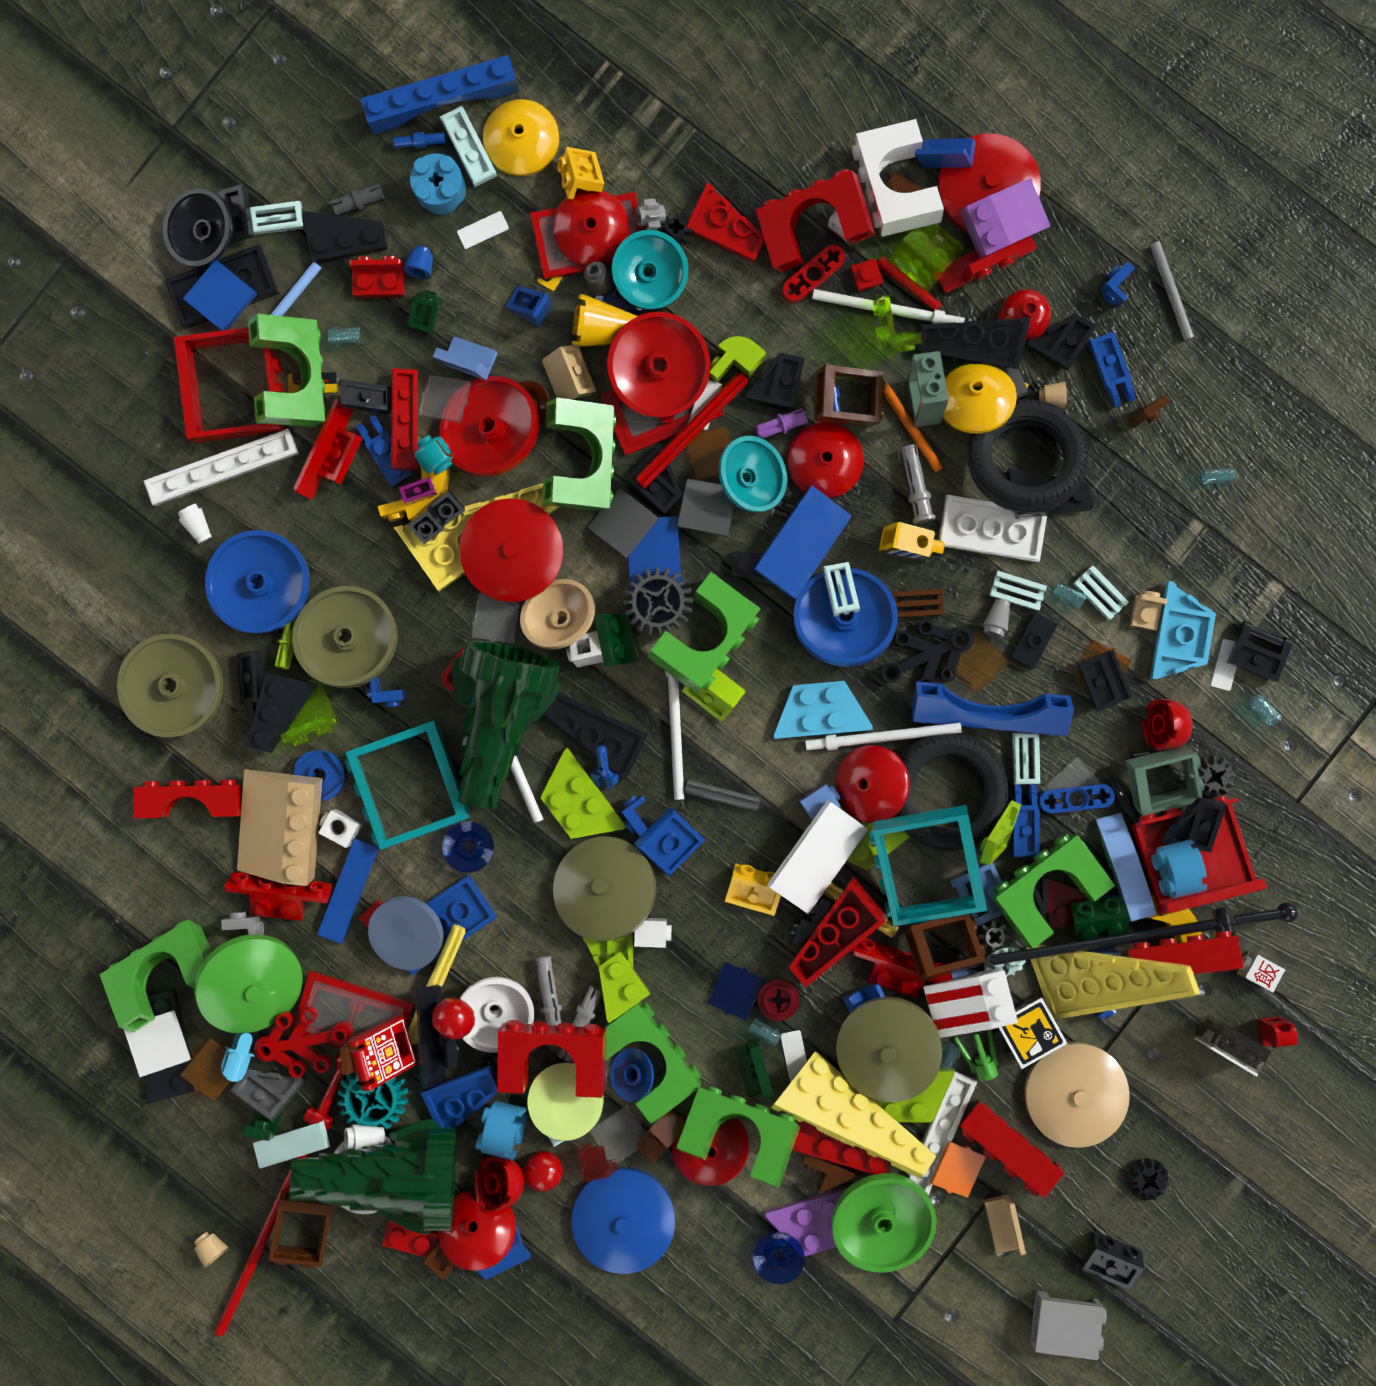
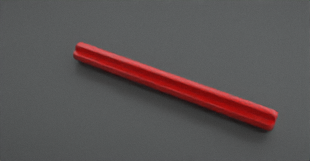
M741 372L737 373L637 475L636 481L641 487L646 488L741 391L748 382L746 376Z

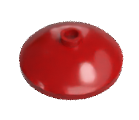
M603 190L602 192L576 191L573 200L566 197L561 202L553 220V234L559 250L571 262L587 267L592 262H601L604 265L612 262L618 246L629 236L630 231L628 215L623 205L613 195ZM587 221H595V227H587Z
M829 422L815 423L800 431L793 439L787 455V468L794 484L804 493L809 486H814L829 499L839 497L848 492L860 478L864 464L863 451L855 435L847 428ZM825 453L830 454L831 461H824L822 455Z
M877 745L857 748L844 758L838 769L836 791L841 797L839 801L846 812L859 821L873 823V821L893 818L904 807L909 795L910 779L907 768L901 758L888 748ZM864 780H867L868 787L866 789L863 787Z
M737 1118L725 1121L718 1128L711 1147L715 1149V1153L707 1155L706 1160L677 1149L680 1137L672 1144L673 1159L679 1171L690 1181L704 1186L721 1185L735 1178L743 1169L749 1153L746 1130Z
M474 1189L464 1191L454 1197L452 1230L438 1231V1239L443 1253L453 1264L465 1270L480 1271L498 1264L508 1254L516 1235V1220L511 1207L498 1211H490L483 1208L487 1206L483 1201L478 1202ZM476 1222L478 1225L477 1230L470 1232V1225Z

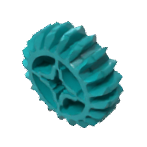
M356 1072L347 1074L348 1079L341 1081L340 1084L344 1088L340 1089L337 1094L344 1098L338 1101V1105L346 1107L341 1111L342 1116L350 1115L347 1124L355 1120L357 1122L356 1125L383 1126L385 1129H389L391 1122L397 1123L399 1121L398 1114H404L405 1108L402 1105L408 1103V1099L403 1097V1095L408 1093V1088H400L405 1082L404 1078L397 1080L394 1077L385 1082L391 1090L393 1101L384 1092L385 1083L376 1087V1100L370 1106V1094L375 1089L364 1092L361 1085L357 1083L359 1079ZM354 1093L356 1094L355 1097L362 1102L361 1110L356 1105ZM373 1108L389 1110L383 1115H369Z

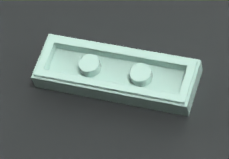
M463 106L440 116V120L474 187L496 177L497 173Z
M324 1121L277 1135L269 1141L261 1140L253 1143L259 1169L331 1147Z

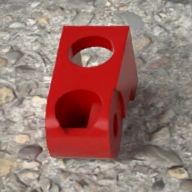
M1280 1016L1257 1019L1260 1045L1272 1046L1273 1048L1297 1046L1298 1034L1293 1023Z

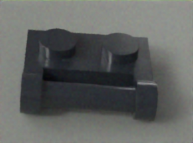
M1243 620L1238 628V635L1227 663L1273 682H1278L1293 645V639L1286 636L1281 638L1252 626V623ZM1251 636L1278 647V653L1249 643L1247 639Z

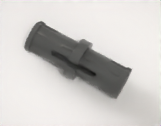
M376 183L359 191L357 189L351 190V194L331 200V204L335 214L340 216L357 208L362 210L365 205L383 200L385 197L380 184Z

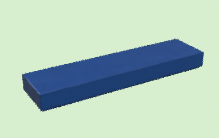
M354 838L317 935L340 944L344 942L379 851V846L359 838Z

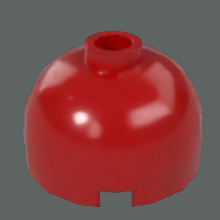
M1031 289L1018 290L1009 295L1001 305L998 319L1031 317L1026 342L1041 336L1049 326L1051 318V308L1046 297L1038 291Z
M1156 699L1147 706L1145 711H1149L1148 721L1143 719L1142 729L1145 741L1149 746H1154V750L1168 751L1180 748L1189 740L1193 729V722L1189 710L1183 704L1169 699Z
M490 1156L481 1160L479 1163L482 1164L480 1170L475 1171L474 1191L478 1202L483 1201L487 1206L483 1208L490 1211L503 1210L514 1205L522 1196L524 1189V1176L519 1164L514 1160L511 1161L496 1156Z

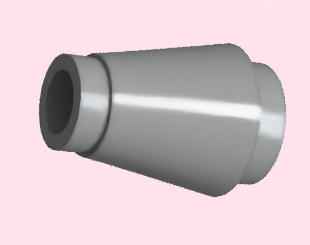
M1003 599L995 600L982 625L985 635L1002 639L1004 634L1008 633L1010 602Z

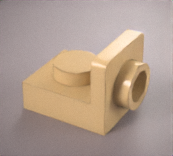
M1145 591L1144 594L1135 596L1129 626L1157 631L1162 605H1166L1167 599L1160 598V593Z

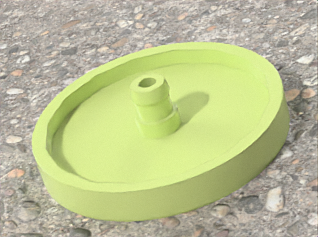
M559 1063L546 1068L535 1078L528 1094V1111L534 1125L543 1134L556 1140H573L585 1135L596 1125L603 1110V1096L602 1098L576 1097L575 1063Z

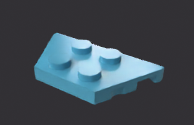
M1171 581L1166 582L1163 598L1167 599V603L1162 605L1150 673V679L1153 680L1208 663L1216 613L1208 607L1202 606L1196 598L1190 594L1187 595L1176 586L1177 584Z
M845 681L793 685L773 736L774 739L865 731L873 730V727Z

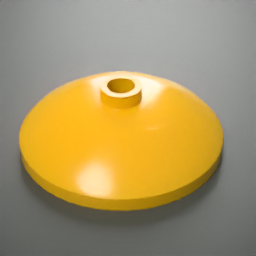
M517 99L500 105L490 114L483 130V144L490 161L499 170L513 176H529L542 171L554 159L559 146V131L555 119L545 107L534 101ZM522 128L524 131L521 134H516L515 130Z
M972 363L958 367L946 376L945 382L949 401L943 418L952 427L966 433H986L1001 427L1013 414L1017 399L1016 388L1011 378L1003 370L989 364ZM979 387V388H981V390L977 391V390H974L973 388Z

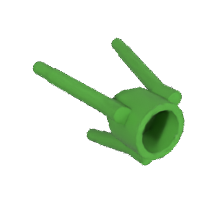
M993 1029L987 1030L990 1056L985 1054L979 1035H974L980 1055L974 1059L975 1063L957 1037L953 1038L957 1048L968 1063L971 1073H977L979 1081L991 1080L998 1076L996 1066L999 1064L995 1053Z

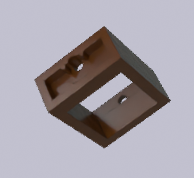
M827 364L816 370L814 421L864 427L880 424L884 416L882 395L885 391V381L883 380V372ZM835 376L869 380L868 415L833 411Z
M969 914L912 925L904 932L920 982L976 968L985 962V949L983 944L978 941L976 935L977 926ZM959 923L971 958L935 967L923 932Z
M281 1190L268 1261H272L277 1265L292 1263L300 1264L305 1268L322 1267L333 1205L325 1204L321 1201H290V1191ZM284 1211L323 1215L317 1249L278 1245Z

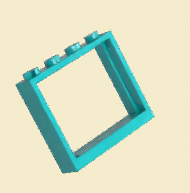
M438 721L428 722L346 752L345 764L347 770L354 775L356 780L353 783L355 793L358 797H362L365 806L362 807L364 818L367 822L370 821L373 831H371L372 841L375 846L379 845L380 850L472 817L468 805L458 801L461 785ZM427 732L456 815L387 839L358 757Z
M966 805L873 821V831H869L871 847L876 846L878 855H874L877 871H882L883 878L879 879L882 894H887L888 902H884L887 917H892L893 926L987 911ZM958 821L973 895L899 907L884 834Z

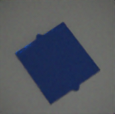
M725 962L708 1000V1004L723 1010L726 1015L730 1013L747 1020L764 982V978L748 972L746 967L742 969Z

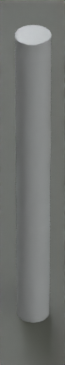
M1160 241L1150 245L1183 339L1184 341L1194 338L1191 326Z

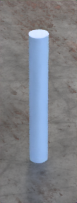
M313 261L270 315L283 316L322 268Z

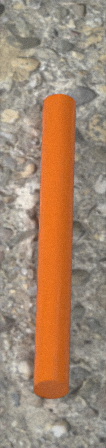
M888 382L885 383L884 397L934 472H938L943 468V465L919 429L915 427V423Z

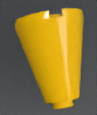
M579 294L577 299H581L582 303L575 307L572 334L577 336V341L572 340V346L582 347L611 344L619 330L637 316L587 295Z

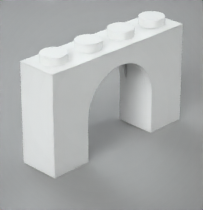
M916 119L857 133L855 145H852L853 158L855 161L859 160L860 164L858 168L860 181L865 183L867 190H865L867 204L873 207V225L875 228L879 227L881 237L940 223L942 220L944 208L937 186L910 193H899L885 186L879 176L880 172L887 165L916 157V149H922L923 140Z

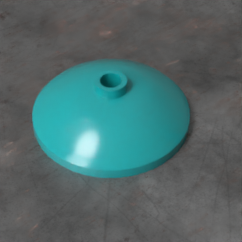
M656 230L635 232L622 241L613 256L611 270L614 285L627 302L638 308L648 310L663 308L674 302L686 286L688 279L686 255L677 241L663 232ZM644 268L651 270L650 277H646L643 274Z
M756 436L739 437L725 447L719 459L718 472L721 486L728 498L736 506L748 512H764L775 507L783 498L787 486L785 464L778 451L769 442Z

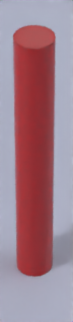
M884 256L878 261L880 268L933 311L938 310L942 306L938 300Z

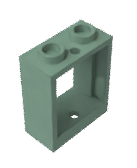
M940 351L913 355L907 377L915 427L941 424L949 398ZM939 375L940 379H935L934 376Z
M1186 745L1177 749L1160 751L1126 760L1133 807L1142 816L1192 804L1198 797H1202L1201 791H1204V783L1198 772V767L1201 766L1200 758L1196 752H1193ZM1182 761L1186 788L1150 797L1145 770Z

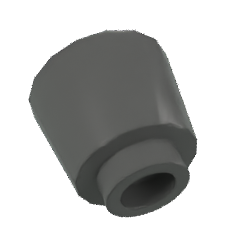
M592 262L585 268L584 277L592 293L602 295L612 289L614 286L612 272L604 264Z

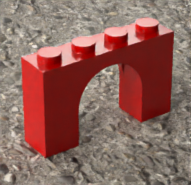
M844 169L834 174L833 178L826 181L823 179L814 181L810 184L809 188L802 191L800 189L790 191L786 194L785 198L778 201L776 199L768 200L762 204L763 207L756 209L771 263L775 270L781 273L804 264L796 239V224L801 214L812 205L823 203L832 205L835 208L845 240L850 244L875 235L859 178L852 170Z
M509 1020L506 1023H502L498 1030L497 1092L523 1094L528 1085L529 1053L542 1045H556L566 1050L574 1060L576 1067V1097L602 1098L606 1077V1028H600L596 1024H587L584 1027L573 1026L571 1023L547 1025L546 1022L542 1021L533 1022L532 1024H521V1021Z

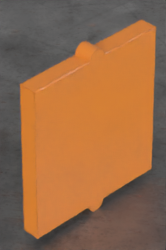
M948 1141L930 1183L945 1189L949 1194L954 1192L968 1198L986 1156L971 1150L968 1145L963 1147Z

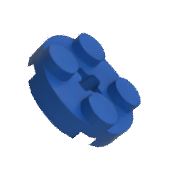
M327 750L305 753L297 760L294 767V775L315 777L316 773L314 771L316 769L325 771V780L322 782L321 801L332 799L338 795L347 780L343 762L337 755Z

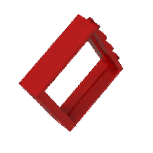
M248 327L174 337L186 438L193 443H202L277 433L285 430V425L255 424L203 431L193 349L249 342ZM264 348L269 392L284 393L283 385L279 383L278 373H281L280 360L278 357L276 358L275 349Z

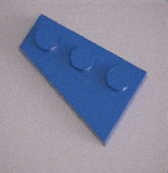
M492 1064L426 1088L421 1092V1095L432 1119L440 1127L455 1128L498 1093L497 1075Z

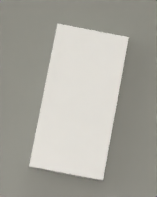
M946 495L938 541H943L944 547L1038 563L1040 562L1047 515L1016 519L1013 511L1001 508L993 502Z
M827 800L767 886L809 914L868 829Z

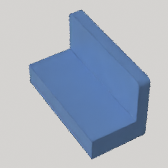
M454 337L448 351L436 348L433 358L446 367L487 380L497 352L473 342Z

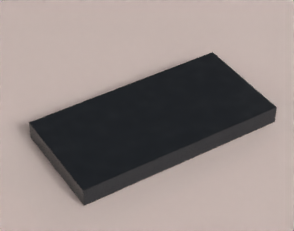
M260 244L217 260L257 293L249 305L280 294ZM211 264L197 267L164 280L183 329L209 321L183 298Z

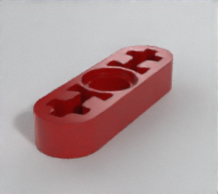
M837 245L827 246L790 277L783 286L782 294L784 299L791 304L801 302L814 289L838 271L845 259L843 249ZM828 254H837L838 263H836L835 261H831L826 266V270H828V272H826L823 264L827 262L829 258ZM811 268H816L821 273V277L816 281H811L807 278L806 272ZM801 277L804 285L800 287L799 295H789V286L796 288L801 283V279H799Z

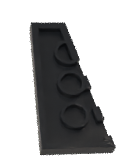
M1031 317L963 323L923 324L917 351L924 353L940 351L941 356L1019 370Z
M176 989L148 996L147 998L154 1017L175 1010L191 1059L147 1075V1104L201 1089Z

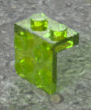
M936 223L913 229L901 241L889 260L925 291L929 292L944 271L962 254L964 247L956 238L949 235Z
M888 294L876 295V301H873V311L875 317L879 316L880 327L876 328L878 342H882L884 347L895 348V350H900V352L914 350L916 344L922 343L921 333L915 331L894 333L890 296Z
M311 679L309 682L317 683L318 686L288 730L281 734L284 744H293L294 747L302 745L309 741L307 737L317 734L319 737L333 731L331 727L339 724L323 684L315 679Z

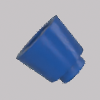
M416 246L415 249H411L403 267L404 272L418 279H430L433 264V255L430 253V249L424 246Z

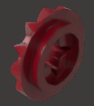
M781 979L768 981L760 989L758 996L759 1008L771 1020L783 1021L789 1019L798 1009L799 994L789 981ZM777 989L780 990L783 998L790 999L781 1002L780 1010H777L774 1001L767 1000L776 997Z

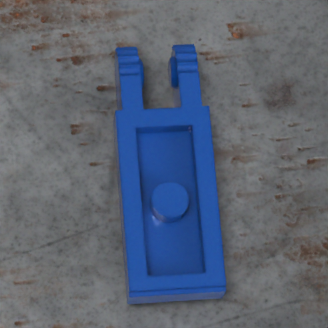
M1114 331L1089 340L1087 342L1103 386L1105 390L1107 389V395L1112 407L1121 405L1116 386L1122 384V390L1127 401H1134L1136 396L1130 381L1132 378Z
M373 415L369 417L370 422L380 435L371 439L364 425L360 423L356 425V428L365 440L367 449L392 488H395L414 476L413 471L391 470V436L384 430L377 417Z
M1014 784L1012 800L1021 804L1022 789L1020 784ZM1036 784L1029 785V805H1021L1012 831L1013 857H1035L1040 852V806L1037 800Z

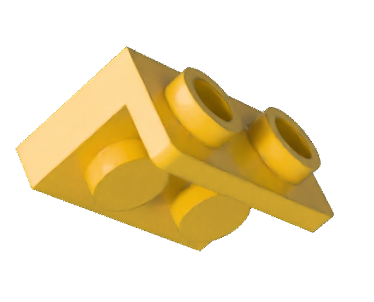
M566 147L564 156H561L558 161V172L561 173L562 187L565 188L567 199L573 200L577 188L585 191L602 192L605 183L596 153Z
M735 864L725 902L774 916L781 895L767 886L775 873L760 871L749 865Z

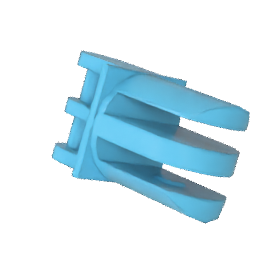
M236 1033L232 1046L225 1045L226 1052L220 1069L223 1076L232 1082H237L243 1078L251 1056L254 1057V1054L249 1051L252 1043V1036L249 1033Z

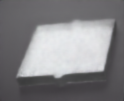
M430 375L426 390L422 393L423 400L419 415L461 422L465 405L468 404L467 397L471 382Z
M479 593L472 638L490 640V642L494 643L499 641L514 644L520 602L499 601Z
M1076 757L1043 787L1048 790L1102 783L1094 775L1095 772L1089 770L1079 757ZM1089 789L1086 790L1089 795V799H1095L1098 795L1102 793V789H1100L1099 794L1091 795L1089 794ZM1078 791L1072 792L1069 796V801L1073 806L1080 805L1083 800L1082 794ZM1061 792L1062 798L1054 799L1056 800L1055 803H1063L1062 808H1065L1066 806L1063 802L1064 792ZM1082 810L1069 811L1067 813L1071 818H1074Z
M625 1105L590 1130V1133L599 1145V1151L604 1152L612 1166L637 1151L638 1148L635 1145L646 1134L641 1126V1120L636 1119L628 1105Z

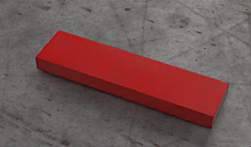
M392 368L391 470L417 471L418 461L414 454L418 449V370Z

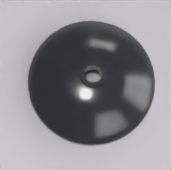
M193 188L184 191L172 201L164 217L163 237L168 251L177 261L190 267H204L219 259L229 245L232 235V217L227 204L219 195L207 189Z

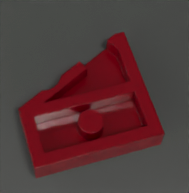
M1046 878V898L1048 899L1047 924L1050 928L1074 927L1071 903L1089 900H1086L1079 890Z

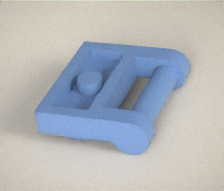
M993 863L990 866L987 864L979 866L987 911L983 914H979V912L969 914L974 919L976 926H980L1002 915L989 897L995 892L993 888L1002 882ZM969 872L950 880L952 887L956 888L960 897L970 896L965 883L970 882Z

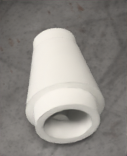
M193 504L177 513L180 517L179 522L198 544L212 537L202 508L199 509L196 504Z
M351 1125L350 1128H345L344 1142L346 1150L364 1149L370 1147V1145L384 1143L385 1132L383 1127Z

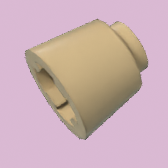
M1066 382L1044 385V388L1038 392L1039 401H1044L1045 403L1057 406L1059 409L1066 410Z
M206 1232L194 1242L196 1245L194 1250L204 1268L213 1263L229 1248L214 1233L209 1235Z

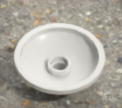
M490 977L482 979L467 988L460 997L461 1000L467 1002L472 1007L476 1017L473 1029L463 1039L470 1046L480 1051L498 1052V1030L502 1023H506L509 1020L521 1021V1024H532L534 1021V1007L528 992L520 984L507 978ZM492 1005L499 1007L495 1011L489 1009Z

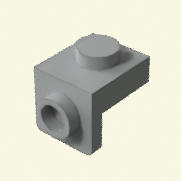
M245 911L232 912L230 917L221 920L222 930L248 929V935H264V924L260 921V916H246Z

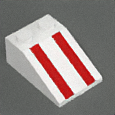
M1000 967L923 986L931 1018L939 1031L940 1038L1018 1023L1005 971Z

